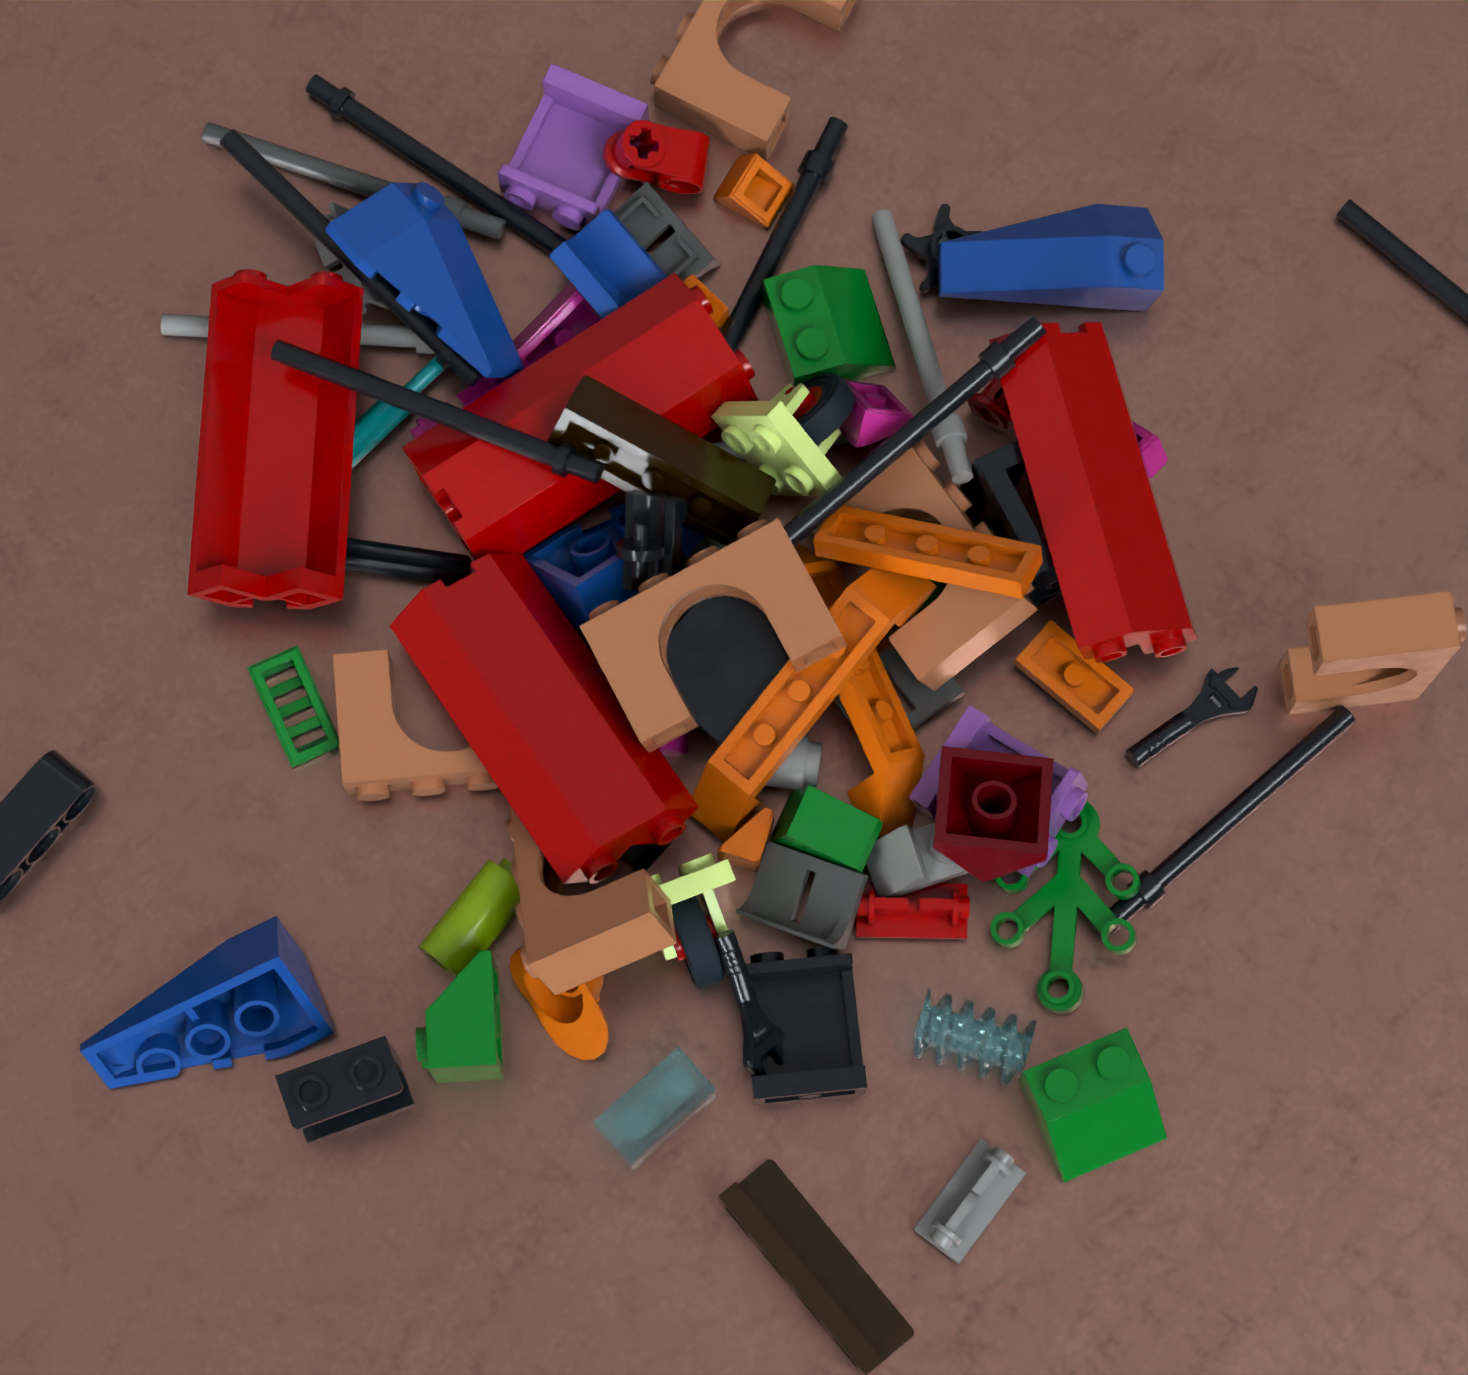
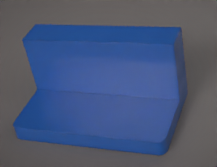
M611 209L602 211L580 232L564 241L549 254V257L602 319L668 277Z

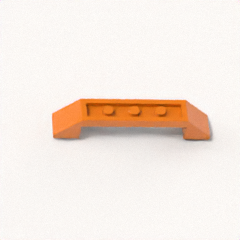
M797 544L794 547L829 610L848 587L837 562L833 559L815 556V550ZM875 647L839 692V698L860 740L863 752L874 771L873 775L848 790L847 794L853 807L878 818L884 823L878 835V840L907 824L910 828L913 827L916 806L909 796L921 779L925 754Z
M871 568L848 585L829 609L847 646L800 672H797L790 659L787 661L707 761L692 795L699 806L692 816L723 842L727 841L751 820L764 804L757 797L758 793L892 626L896 624L901 628L911 620L937 586L929 579Z

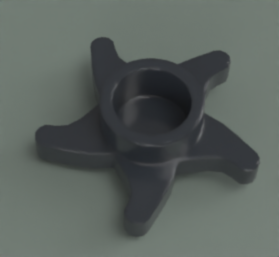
M942 204L938 209L932 234L924 237H915L905 233L900 240L903 247L926 261V279L919 285V289L923 293L939 285V244L944 241L984 232L965 231L960 227L954 226L949 217L951 208L948 204Z

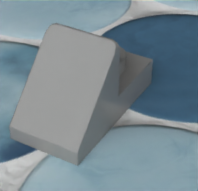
M935 822L914 830L907 824L895 829L875 842L866 862L877 897L896 898L969 872L933 848Z

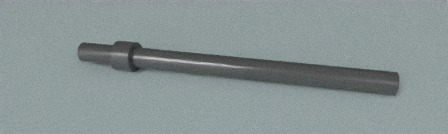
M208 122L203 130L202 142L224 149L220 145V141L232 129ZM238 132L271 165L370 197L392 183ZM449 195L444 197V204L458 219L461 228L498 240L501 238L506 224L505 219L469 208L468 202Z

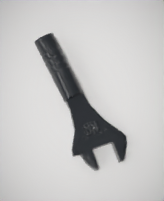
M1211 668L1206 675L1201 693L1193 703L1126 750L1128 759L1135 767L1139 768L1192 731L1199 724L1221 716L1249 712L1254 705L1258 687L1255 685L1240 698L1226 683L1239 668H1228L1219 673Z
M724 930L715 934L713 939L741 1015L743 1065L754 1076L767 1075L760 1058L770 1051L776 1064L784 1063L781 1040L785 1034L768 1020L757 1001V994L734 930Z

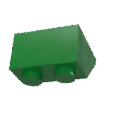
M813 265L763 279V304L788 384L791 383L795 388L800 383L829 372L838 374L846 380L857 381L895 370L896 365L865 269Z
M491 950L479 951L425 1011L426 1027H416L417 1060L422 1062L423 1069L429 1070L436 1083L504 1079L499 971Z
M1127 1027L1027 1069L1018 1078V1082L1063 1183L1167 1139L1151 1079Z

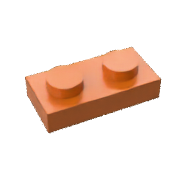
M1051 619L1014 661V665L1096 734L1112 719L1133 695L1135 690L1104 663H1096L1094 658L1084 659L1078 650L1076 640Z

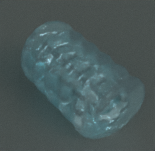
M928 987L912 1040L914 1058L920 1060L931 1046L935 1048L936 1065L942 1066L948 1057L954 1053L956 1054L958 1072L964 1073L971 1062L977 1060L980 1079L985 1080L996 1066L1000 1068L1001 1085L1007 1086L1016 1073H1022L1037 1021L1031 1020L1020 1033L1018 1032L1017 1015L1010 1013L1002 1024L997 1026L995 1008L987 1007L980 1018L975 1019L974 1004L971 1000H966L958 1012L955 1013L953 1012L952 995L948 993L942 996L936 1006H932L930 988Z

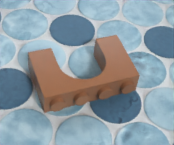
M703 0L695 15L688 12L684 16L675 36V41L679 43L670 58L665 55L660 58L652 73L650 84L654 85L655 107L750 154L757 153L767 161L791 119L792 98L741 73L726 60L718 44L723 28L732 17L746 8L759 4H777L789 7L840 32L857 0Z
M923 439L844 504V506L918 521H928L943 526L996 536L984 521L977 526L966 513V510L973 506L961 488L952 480L945 485L935 471L942 463ZM820 524L815 530L811 532L814 535V537L819 531L822 524ZM836 560L837 562H839V563H840L841 565H843L844 567H845L847 564H849V563H847V562H842V561ZM947 583L936 600L890 635L888 639L917 680L935 691L1038 611L1036 605L1027 595L1035 588L1031 583L1023 599Z
M779 518L770 523L763 519L746 526L737 534L739 540L720 550L716 546H712L696 553L688 560L689 567L670 577L667 573H662L648 579L639 586V594L622 603H619L618 600H612L598 606L590 612V620L579 626L640 743L649 753L698 727L670 672L667 659V646L671 631L682 614L693 605L709 598L722 596L739 598L753 604L769 619L797 672L847 646Z
M1452 591L1314 607L1305 621L1309 646L1287 649L1280 660L1288 715L1338 709L1340 706L1349 708L1418 699L1461 647L1460 642L1466 639L1465 616L1461 607L1454 608Z
M388 649L333 654L342 784L348 795L357 794V800L378 801L389 798L390 791L412 789L413 795L431 796L444 793L446 785L467 784V789L474 791L498 788L471 746L457 751H436L417 744L404 733L397 719L393 662Z
M510 806L511 819L507 821L506 825L509 837L514 844L516 858L511 863V870L519 887L520 903L516 904V914L523 928L525 946L521 947L520 954L524 967L532 978L536 979L539 977L554 995H558L677 944L671 900L644 868L593 891L580 895L566 896V884L562 883Z

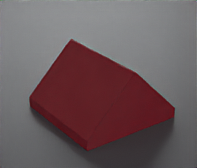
M942 746L933 848L983 883L1046 861L1048 855L1054 758Z

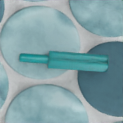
M437 355L403 387L419 393L422 392L444 370L435 361ZM377 400L355 421L352 468L410 413Z

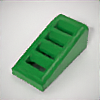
M298 645L246 668L292 768L339 747L337 731ZM294 666L298 676L268 688L264 678ZM303 686L307 696L277 708L273 698ZM312 705L316 716L286 728L282 718ZM321 725L325 736L295 748L291 738Z

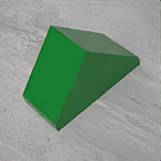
M807 785L789 794L769 841L862 873L884 823L862 810L811 785Z

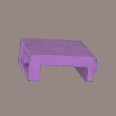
M551 63L542 81L544 95L509 165L502 164L498 172L500 192L504 193V197L509 202L526 210H532L535 206L551 213L553 219L564 227L579 231L602 211L609 208L623 179L614 175L606 167L603 160L605 141L612 134L624 130L632 122L637 120L649 121L648 104Z
M970 705L943 744V746L1048 758L993 725L986 714ZM941 749L909 796L916 808L933 820H935ZM1053 761L1048 855L1046 861L1017 870L1028 878L1036 866L1042 868L1048 863L1058 844L1055 836L1066 819L1072 822L1077 818L1087 802L1088 793L1085 790L1089 785L1083 774L1077 769L1070 767L1068 770Z

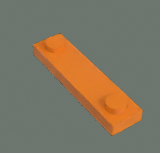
M844 505L823 522L813 539L815 556L1020 599H1023L1043 563L1041 545Z

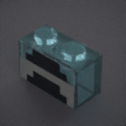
M678 1046L593 1121L594 1128L628 1168L633 1171L716 1098V1088Z

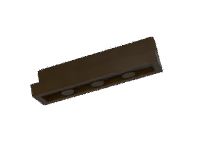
M586 375L582 377L547 441L558 446L566 442L576 446L577 453L604 463L601 478L625 492L636 489L684 498L688 505L687 521L683 523L725 546L739 540L737 534L743 528L758 520L776 483L775 478Z
M766 1160L739 1184L734 1182L718 1196L720 1204L861 1375H868L913 1337V1328L773 1160Z

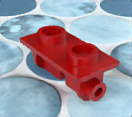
M866 882L856 914V937L967 939L968 918L970 914L968 884L938 883L896 898L877 897L873 882Z

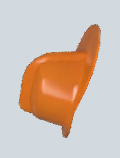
M521 947L518 948L511 955L509 964L512 979L520 992L529 1001L546 1032L555 1044L570 1056L581 1060H595L606 1051L609 1041L608 1024L598 1004L604 976L602 975L558 995H554L539 977L534 979L528 974L521 959Z

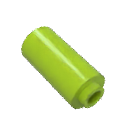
M503 858L499 864L488 859L418 946L428 958L454 978L458 976L479 951H486L516 914V904L520 903L519 887L512 874V862L506 858Z

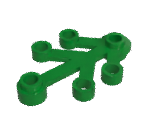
M1086 802L1078 815L1082 820L1081 827L1073 833H1067L1061 827L1055 836L1058 844L1052 857L1059 853L1057 874L1014 912H1002L996 915L990 925L991 935L1000 946L1014 948L1023 942L1026 931L1054 908L1050 969L1040 977L1037 984V994L1042 1004L1049 1011L1056 1014H1068L1075 1011L1081 1005L1084 998L1083 983L1077 974L1073 972L1078 908L1099 930L1102 942L1111 953L1117 955L1127 954L1135 947L1137 942V934L1133 926L1127 920L1117 918L1080 876L1083 853L1103 873L1106 886L1115 898L1121 900L1131 899L1139 892L1141 887V880L1135 868L1129 864L1121 863L1098 838L1101 828L1100 818L1095 808L1089 802ZM1036 866L1033 872L1039 869V867ZM1120 873H1129L1133 876V883L1127 890L1120 891L1113 886L1114 878ZM1023 874L1021 879L1015 884H1006L1003 881V876L995 878L1005 892L1012 894L1022 892L1030 882V876L1028 878ZM1006 921L1016 922L1018 926L1016 935L1010 939H1003L999 936V928ZM1118 927L1127 929L1129 931V938L1125 944L1115 946L1110 943L1109 935L1112 930ZM1057 979H1064L1069 983L1067 994L1061 998L1052 997L1049 992L1050 985Z

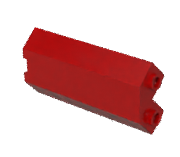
M241 269L237 270L233 276L215 282L211 286L187 591L189 596L230 607L254 608V598L264 601L279 599L286 601L287 609L306 610L343 600L357 392L271 360L273 345L277 340H282L359 370L364 288L344 282L343 277L337 273L328 271L314 272L310 275V278L286 286L268 280L267 275L261 271Z
M673 273L462 409L548 441L582 377L586 375L693 434L703 437L718 427V424L711 416L725 401L759 400L749 381L756 376L751 364L739 349L733 352L710 317V314L714 312L703 291L697 285L689 289L676 273ZM437 424L402 447L422 484L442 509L464 548L474 561L488 553L522 554L621 490L602 478L595 484L571 474L561 477L552 473L551 466L441 424Z
M1084 322L1078 327L1079 331L1061 333L1059 323H1040L1045 329L1046 334L1014 360L1016 367L1000 381L1078 650L1084 659L1094 658L1096 663L1119 659L1128 653L1127 647L1139 644L1144 654L1154 653L1157 658L1181 653L1187 649L1186 643L1196 640L1197 635L1104 327L1101 322ZM1013 332L989 339V343L992 344L994 341H997L1000 344Z
M486 554L470 563V569L473 573L448 587L440 579L421 589L389 625L563 884L579 882L599 883L616 871L618 868L616 861L632 845L652 843L665 845L675 840L686 829L684 822L699 808L698 804L659 748L649 753L640 743L598 661L523 554Z

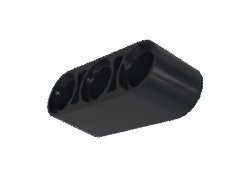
M52 750L42 756L0 802V902L13 891L82 813L98 789L96 783L56 750Z

